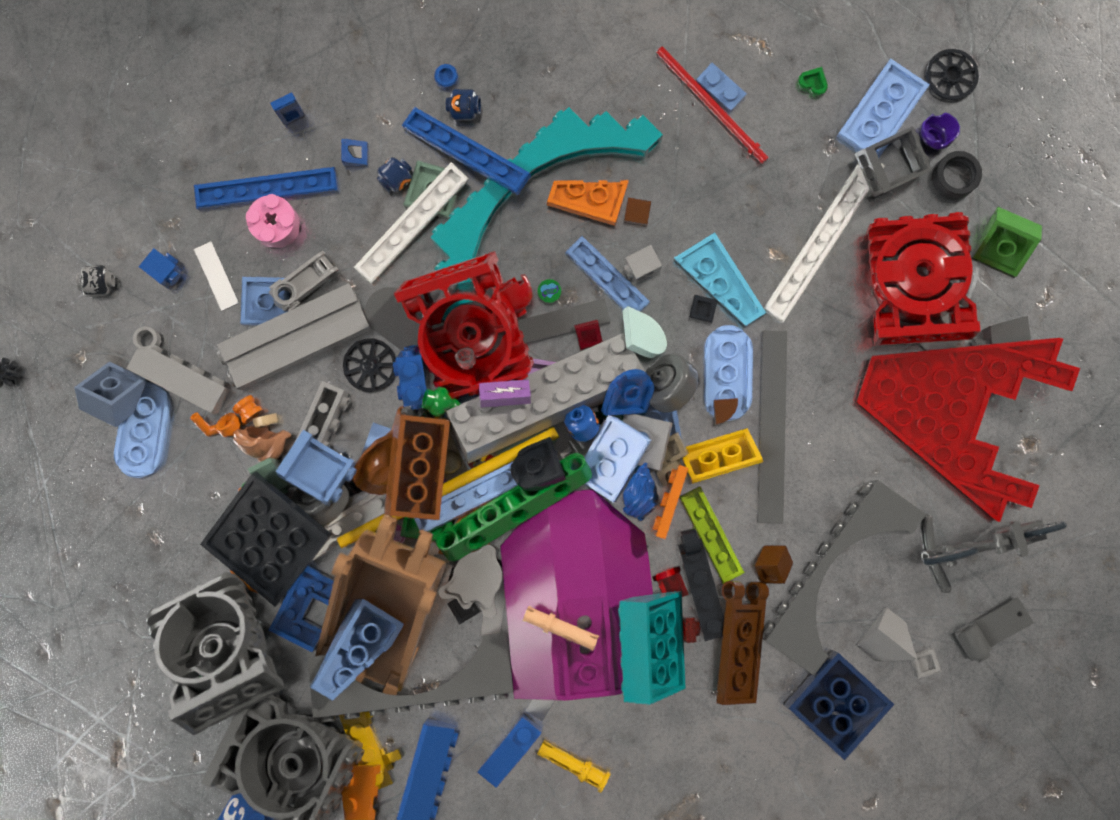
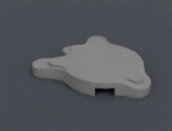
M485 545L478 551L461 558L454 568L451 580L439 589V596L445 600L456 598L464 609L471 608L472 604L477 602L486 618L495 617L497 614L495 596L503 580V572L496 558V549L491 545Z

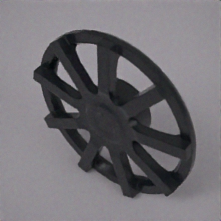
M945 49L931 58L927 65L925 76L927 83L930 84L929 90L945 101L964 99L974 91L979 80V70L975 60L966 52L958 49ZM947 53L948 66H945L938 57ZM952 53L963 55L957 64H953ZM967 58L973 67L963 70L961 65ZM933 63H936L943 71H931ZM975 72L974 82L963 78V75ZM931 76L942 77V80L934 85ZM959 82L969 85L971 88L964 93ZM947 83L945 94L937 89L942 84ZM952 85L955 86L959 95H950Z
M367 338L356 341L344 355V375L353 387L361 391L375 392L381 390L393 380L395 375L393 368L389 378L379 369L380 367H393L396 356L393 350L381 340ZM371 343L369 355H366L361 347L362 344ZM376 344L385 348L380 354L374 356ZM358 348L362 359L350 356L354 349ZM389 352L392 362L381 363L379 360ZM348 360L359 363V367L348 370ZM362 371V375L357 383H355L350 375ZM374 374H378L386 382L376 387ZM366 375L370 376L372 388L361 386Z

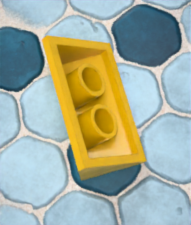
M748 428L686 446L689 454L681 458L683 466L689 468L686 475L689 485L763 462V458Z

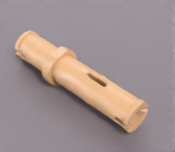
M528 606L523 618L524 622L526 621L542 628L543 632L547 634L548 632L554 633L591 651L594 650L599 635L592 634L555 618V615L552 613L548 615L531 606Z

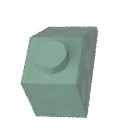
M268 458L248 468L250 474L257 471L284 495L288 493L287 489L293 486L278 477L275 472L281 464V460Z

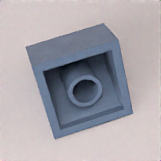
M108 362L74 387L78 407L80 410L117 427L134 413L147 382L145 378Z

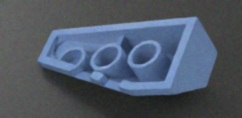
M355 599L344 617L310 688L330 700H334L362 671L371 666L374 660L393 645L404 624L368 601Z

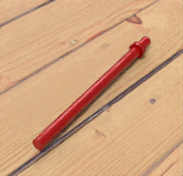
M663 46L660 47L656 54L748 149L747 153L750 156L754 155L761 164L766 162L769 157L760 149L761 145L758 142L755 143Z

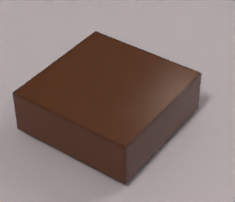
M628 197L624 222L647 226L651 201Z

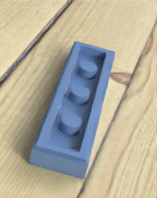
M583 236L565 252L622 310L629 306L641 312L650 303Z

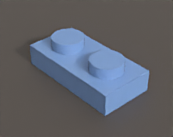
M713 63L696 79V82L729 113L747 94Z

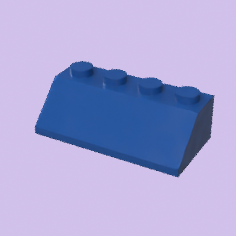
M428 718L423 724L396 820H435L439 807L434 805L436 797L442 796L445 782L441 781L443 772L449 771L452 757H449L448 754L450 747L455 748L459 733L455 732L456 725Z

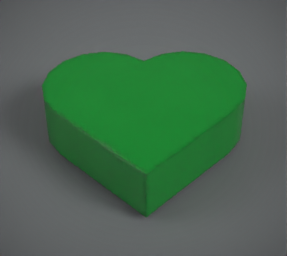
M822 67L801 73L797 80L799 89L805 92L809 91L813 97L823 96L828 88Z

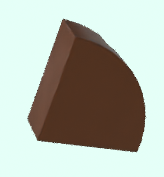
M738 398L713 400L715 425L724 423L733 416L738 406Z

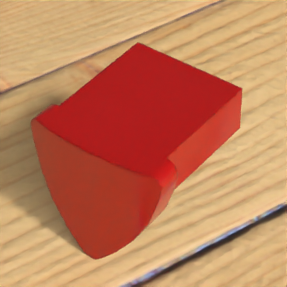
M680 566L667 568L652 576L653 580L657 581L661 593L682 591V597L689 595L680 571H682Z

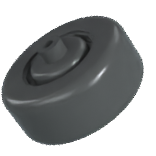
M679 354L662 356L654 361L646 370L654 384V392L649 404L659 412L668 413L680 409L692 398L697 389L698 372L696 368Z
M343 485L341 497L336 503L332 502L329 507L298 488L291 500L324 527L343 512L349 500V491Z

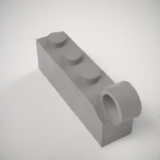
M147 326L138 328L133 335V343L137 350L126 369L198 407L218 415L231 391L225 387L226 382L215 376L212 379L205 377V371L194 365L191 368L184 366V360L173 354L170 357L163 355V349L159 347L161 344L160 334ZM147 332H151L153 342L149 346L143 347L141 344L142 336Z

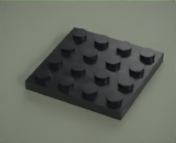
M255 471L247 479L200 545L276 607L332 534Z

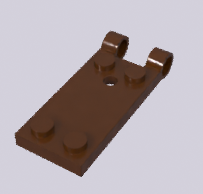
M727 581L722 586V596L726 600L717 687V704H753L757 701L766 599L769 596V588L764 582H751L748 584L746 595L751 601L750 604L742 603L745 588L741 582ZM733 586H734V588H735V594H734V596L732 595V587H733ZM757 587L759 588V595H758V597H757V595H756V588H757Z

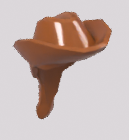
M400 406L396 411V415H402L401 411L405 407ZM394 423L392 429L385 436L376 439L362 453L354 466L357 471L352 481L357 488L369 494L385 495L387 492Z

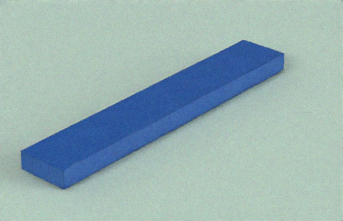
M414 107L401 125L404 130L516 195L521 192L531 177L528 171Z
M335 167L194 185L195 203L198 210L254 203L257 199L269 194L287 199L339 192Z

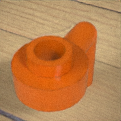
M197 412L190 417L193 423L208 437L218 433L223 437L234 436L233 432L240 429L241 420L233 412L225 414L212 426Z

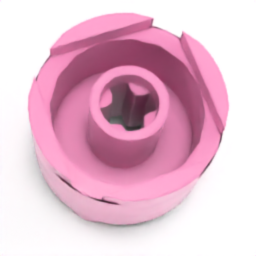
M274 194L263 196L257 199L246 212L249 231L260 243L267 247L284 248L290 245L298 236L299 216L293 207L279 196ZM273 219L277 222L275 225L271 224Z

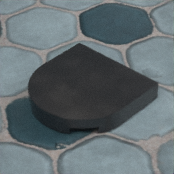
M551 437L521 449L510 467L511 475L516 484L527 491H539L566 480Z

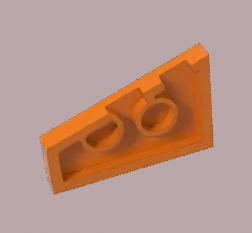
M583 180L554 181L547 200V206L615 226L629 180H620V182H608V180H599L598 182H583Z
M678 465L677 470L673 468L671 470L668 483L672 485L669 493L664 492L660 504L664 508L661 517L656 516L652 529L656 531L655 536L666 539L689 469L687 467Z
M354 765L351 771L354 773L352 780L348 786H344L341 792L345 820H375L376 811L373 808L374 796L378 794V786L375 783L376 774L380 773L381 765Z

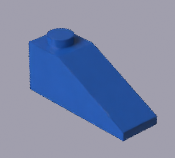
M523 713L477 773L497 788L542 733V728Z

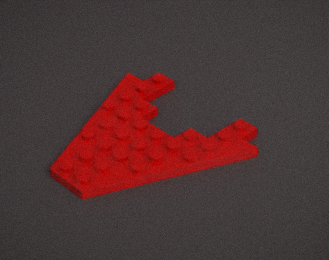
M1060 337L875 355L870 358L856 402L994 520L1000 522L1007 501L1032 508L1040 485L992 470L999 446L976 439L991 393L1016 400L1023 377L1072 392L1080 368L1056 361L1063 342V338Z

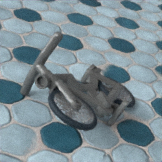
M926 514L923 519V529L927 551H923L921 557L923 564L926 566L931 565L942 591L949 593L952 587L941 565L953 567L958 565L957 559L994 549L997 554L1016 549L1018 556H1027V545L1046 540V534L1062 530L1067 527L1066 522H1055L1043 525L1042 519L1023 524L1014 521L1008 527L999 528L995 533H991V540L936 547L933 519L930 514Z

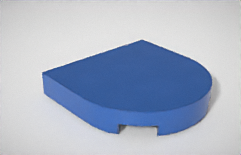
M631 369L618 375L608 387L601 409L602 413L605 416L647 413L650 399L654 392V384L650 376L640 369Z

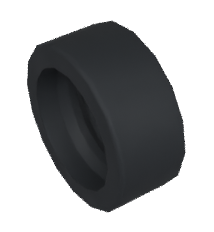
M965 151L948 153L936 164L933 171L935 188L943 196L950 199H960L968 196L979 186L982 179V168L979 161L972 154ZM960 162L969 169L971 180L966 187L954 188L946 182L944 170L949 163Z

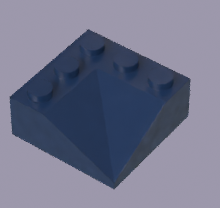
M832 650L816 675L811 674L784 705L837 755L846 760L895 704L840 653Z

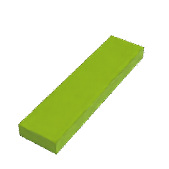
M701 486L679 496V500L698 537L702 539L705 551L722 584L744 574L745 572Z

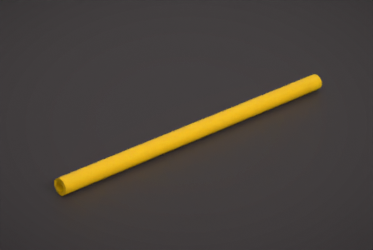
M555 427L443 483L442 497L511 463L518 456V452L524 447L551 437L552 441L559 438ZM382 514L337 537L339 546L344 548L356 542L367 529L376 532L382 518L386 514ZM390 516V517H393V518H395V519H397V520L403 518V517H398V516Z

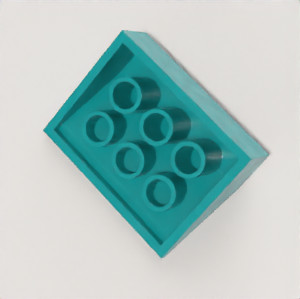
M682 591L631 597L620 601L618 614L621 622L619 639L622 647L620 664L623 671L621 689L624 702L651 705L686 689Z

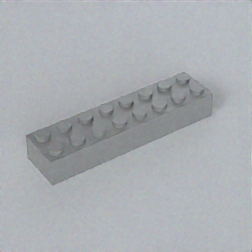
M622 333L529 374L523 380H529L531 404L481 408L479 396L447 410V420H450V428L469 464L564 421L565 415L575 408L583 405L593 408L602 404L609 385L618 375L631 369L645 370L636 354L626 348L625 335Z

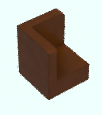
M764 546L755 564V568L761 581L765 584H785L793 566V561L787 546Z

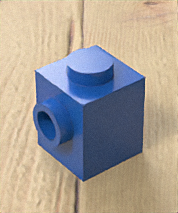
M154 248L138 266L166 288L177 283L182 269L177 266L179 261L168 252L164 256Z

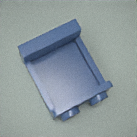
M303 430L275 472L278 477L329 507L332 502L336 503L343 493L342 486L345 481L350 482L357 469L354 468L355 461L353 459H347L314 439L312 434Z

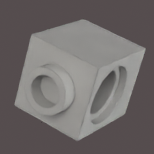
M652 245L625 257V265L623 266L628 279L633 278L635 283L661 271L662 268Z

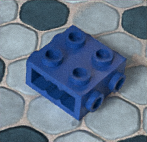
M418 345L406 346L395 358V362H393L394 375L399 376L400 379L399 386H397L398 400H403L404 407L410 406V409L422 408V400L426 389L431 390L428 368L421 356Z

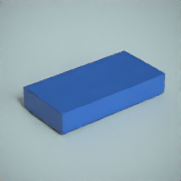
M292 92L270 103L284 125L305 115Z

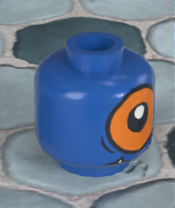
M583 405L565 415V427L573 439L585 442L591 440L598 433L600 424L590 407Z

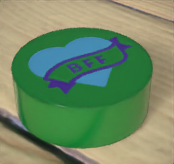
M546 279L539 284L537 290L538 297L543 303L553 304L560 299L561 287L557 281Z

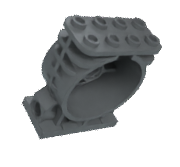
M228 572L218 575L217 578L205 584L196 586L195 589L173 598L172 601L160 607L153 608L146 615V622L150 626V635L155 639L153 645L157 664L161 671L175 685L169 696L172 707L168 711L170 720L192 735H196L285 689L283 680L277 676L272 658L265 653L266 642L264 632L255 618L257 614L252 607L253 601L248 595V587L237 575ZM225 622L234 623L239 627L234 628L232 625L227 624Z
M271 695L234 715L201 784L209 788L216 787L231 796L241 793L245 801L254 810L265 816L278 818V820H331L329 817L333 809L336 810L342 800L340 794L344 786H348L352 780L354 773L351 771L355 763H359L365 750L362 749L363 743L360 741L351 740L350 736L338 733L337 729L329 727L324 722L320 723V720L316 718L289 714L286 702ZM300 728V730H299V732H298L297 735H295V736H290V737H286V738L280 740V741L272 748V750H271V752H270V749H271V747L273 746V744H274L281 736H283L284 734L289 733V732L297 731V729ZM293 758L298 761L299 767L297 771L291 765ZM323 772V781L319 787L309 795L298 797L295 805L290 806L295 794L305 792L314 787ZM273 782V786H272L270 792H268V791H269V788H270V785H271V783Z

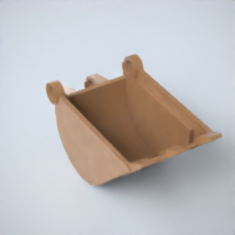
M384 515L377 533L367 529L357 540L348 556L340 553L336 559L331 573L335 576L315 656L327 654L354 600L364 599L404 625L393 645L374 660L371 666L362 671L355 680L362 683L364 678H368L385 685L382 693L397 695L398 691L401 692L418 652L419 648L417 645L426 617L436 598L446 561L429 555L433 534L422 529L419 531L420 536L414 548L393 540L397 519Z

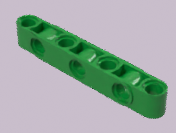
M579 453L567 456L560 461L566 477L565 481L539 491H527L517 485L441 532L436 539L437 547L449 561H457L485 546L587 483L592 477V471L587 461Z

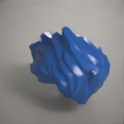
M646 462L632 476L623 493L626 506L623 508V511L627 515L637 517L639 521H643L645 516L651 514L659 500L655 481L650 475V471L647 468L648 463Z

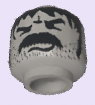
M104 265L85 266L76 275V285L78 290L87 297L106 296L110 293L111 287L115 286V277Z

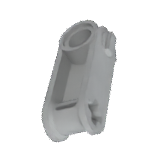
M324 251L319 252L283 280L279 279L269 287L271 289L269 294L273 297V302L278 308L284 312L296 308L300 305L302 299L338 272L339 269L333 267L325 257L326 253ZM286 290L291 293L292 297L284 301L278 297V294Z

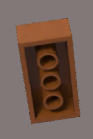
M395 415L384 514L431 520L440 519L450 420Z

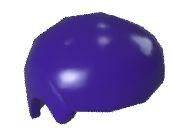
M946 112L939 116L930 115L920 127V136L925 145L937 150L949 147L960 135V124L957 119Z

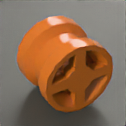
M252 395L244 397L232 408L234 413L241 416V422L244 425L252 422L253 418L259 417L264 411L261 406L255 404V398Z

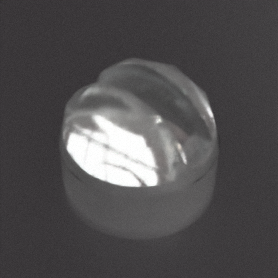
M462 348L455 355L457 364L462 369H471L476 363V356L471 348Z

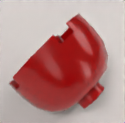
M525 274L520 275L522 279L519 281L514 277L504 282L499 290L513 306L517 318L527 312L525 308L531 303L533 297V289Z

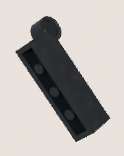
M695 528L681 531L682 543L677 544L676 547L701 637L704 641L723 637L725 618L702 539L698 538Z

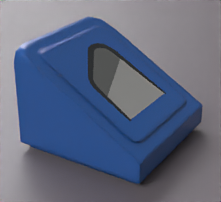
M341 139V161L343 165L368 166V142Z

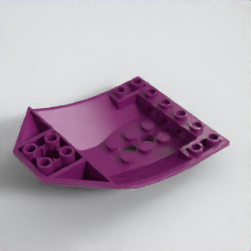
M593 489L572 491L563 499L516 526L500 545L514 699L568 701L622 694L623 671L620 664L622 647L619 639L621 622L618 614L620 601L631 597L653 594L645 533ZM528 606L548 615L552 613L555 615V618L577 626V620L581 616L590 617L591 625L583 630L599 635L594 650L587 654L581 653L579 644L551 632L547 634L543 632L542 628L526 621L524 622L523 618Z

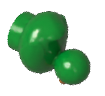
M439 387L435 390L426 389L422 400V408L429 410L431 415L439 417L447 410L461 405L458 400L452 399L449 396L447 389L444 387Z

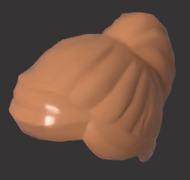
M247 426L243 430L237 429L233 432V440L243 453L257 458L259 462L268 458L279 459L283 453L286 439L291 437V433L285 430L279 433L271 432L268 426L263 428Z

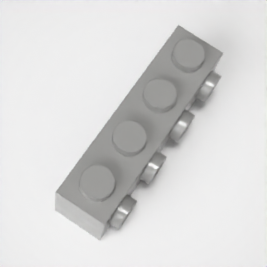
M322 381L297 438L305 430L312 434L314 439L330 447L328 440L331 433L335 434L339 427L340 420L337 419L341 411L344 412L349 404V393Z

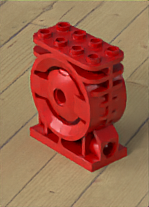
M953 212L945 217H938V214H928L918 219H913V216H902L898 220L891 221L888 218L874 219V223L868 226L867 237L869 242L868 251L870 255L869 265L871 268L872 289L880 305L873 314L874 346L972 340L981 331L980 321H977L976 304L966 296L972 280L973 265L970 256L972 250L969 245V217L964 216L963 212ZM916 240H924L935 243L941 246L943 249H945L952 256L948 257V255L940 247L930 243H920L911 245L908 248H906L900 254L897 261H882L883 257H894L900 248ZM918 267H925L929 275L925 277L920 276L916 269ZM959 280V283H953L952 287L949 289L947 293L931 301L913 300L902 294L897 289V287L885 286L897 284L899 288L910 297L917 299H928L940 294L946 288L949 281ZM949 313V323H932L936 320L941 319ZM900 320L903 322L919 325L903 326V328H901Z
M495 251L404 281L394 293L397 302L402 303L407 318L420 324L418 346L421 356L428 366L429 373H433L435 377L433 380L434 386L446 388L452 399L457 400L461 395L467 393L469 396L480 393L479 383L503 382L512 379L514 381L523 380L528 377L527 373L531 371L534 364L533 358L529 357L528 345L523 341L524 334L519 330L515 310L508 299L499 292L504 281L497 265L498 258ZM468 278L472 279V282L458 284V282L467 280ZM437 289L444 291L433 302L430 292ZM464 299L476 301L456 306L446 317L444 326L436 329L432 328V325L442 322L445 311L455 302ZM471 326L475 328L477 334L471 335L467 333L465 327ZM503 331L506 332V334H503L502 340L497 349L491 354L476 359L466 358L479 357L488 353L495 345L499 333ZM450 348L453 350V351H450V352H445V353H443L444 350H447V349H450Z

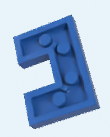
M308 566L288 591L269 631L310 652H314L319 642L322 627L304 619V616L313 598L328 605L334 579Z

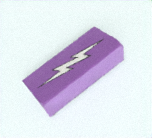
M529 380L479 383L481 408L531 404Z

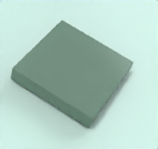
M417 160L404 201V207L409 208L445 168ZM457 194L436 216L450 219L449 215L453 210Z

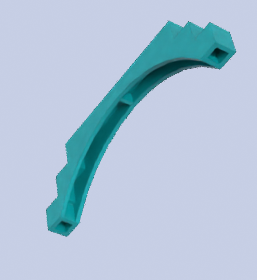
M568 107L565 111L560 110L552 118L553 122L547 128L545 126L540 128L535 134L536 138L530 144L528 142L523 144L518 150L519 154L513 160L509 158L508 161L528 171L531 175L530 178H532L534 175L560 162L585 155L614 153L646 157L662 141L663 134L644 115L638 120L633 118L625 127L627 130H625L607 111L601 116L599 114L595 115L589 122L590 126H588ZM487 178L484 182V187L479 192L474 191L466 199L467 203L462 208L457 207L449 215L450 219L444 225L440 223L434 228L431 240L448 257L447 261L442 260L434 268L435 271L476 258L484 232L496 211L512 194L511 191ZM468 278L467 280L458 282V284L472 282V279ZM464 299L455 302L445 311L442 320L445 322L446 317L453 308L463 303L472 302V300Z

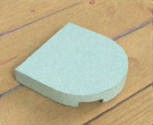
M629 306L622 310L626 348L647 358L661 355L666 350L667 340L659 324L650 316Z

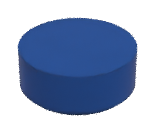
M442 64L435 70V81L440 88L451 89L458 83V73L454 66Z

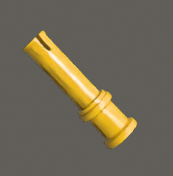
M545 740L537 753L538 756L577 776L579 782H586L594 786L599 793L603 791L611 774L608 771L605 773L592 766L590 761L583 762Z

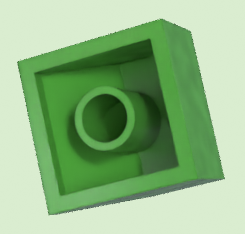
M997 207L985 226L973 258L1017 277L1041 241L1042 226Z

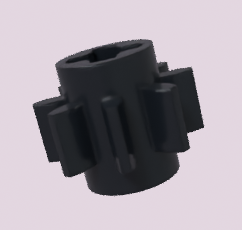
M4 357L0 362V372L4 370V374L0 375V388L3 386V383L12 386V381L15 378H19L15 370L18 365L9 364L10 359Z

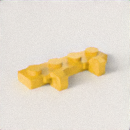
M370 711L360 712V718L345 719V715H339L346 735L350 736V739L363 743L362 749L365 752L358 765H381L380 773L376 774L375 785L378 786V790L393 784L394 780L390 770L394 768L393 762L402 759L403 753L401 748L399 747L385 753L384 748H380L371 726L373 723L371 717L373 716H370Z

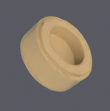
M276 413L252 419L256 428L278 422Z

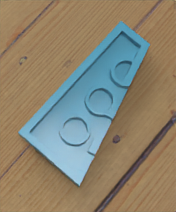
M715 232L674 258L684 270L744 326L749 325L766 314V311Z

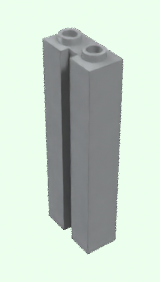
M348 283L217 344L220 350L217 352V355L222 365L227 364L230 373L227 374L230 384L233 387L236 386V388L244 390L373 329L366 319L365 312L353 287Z

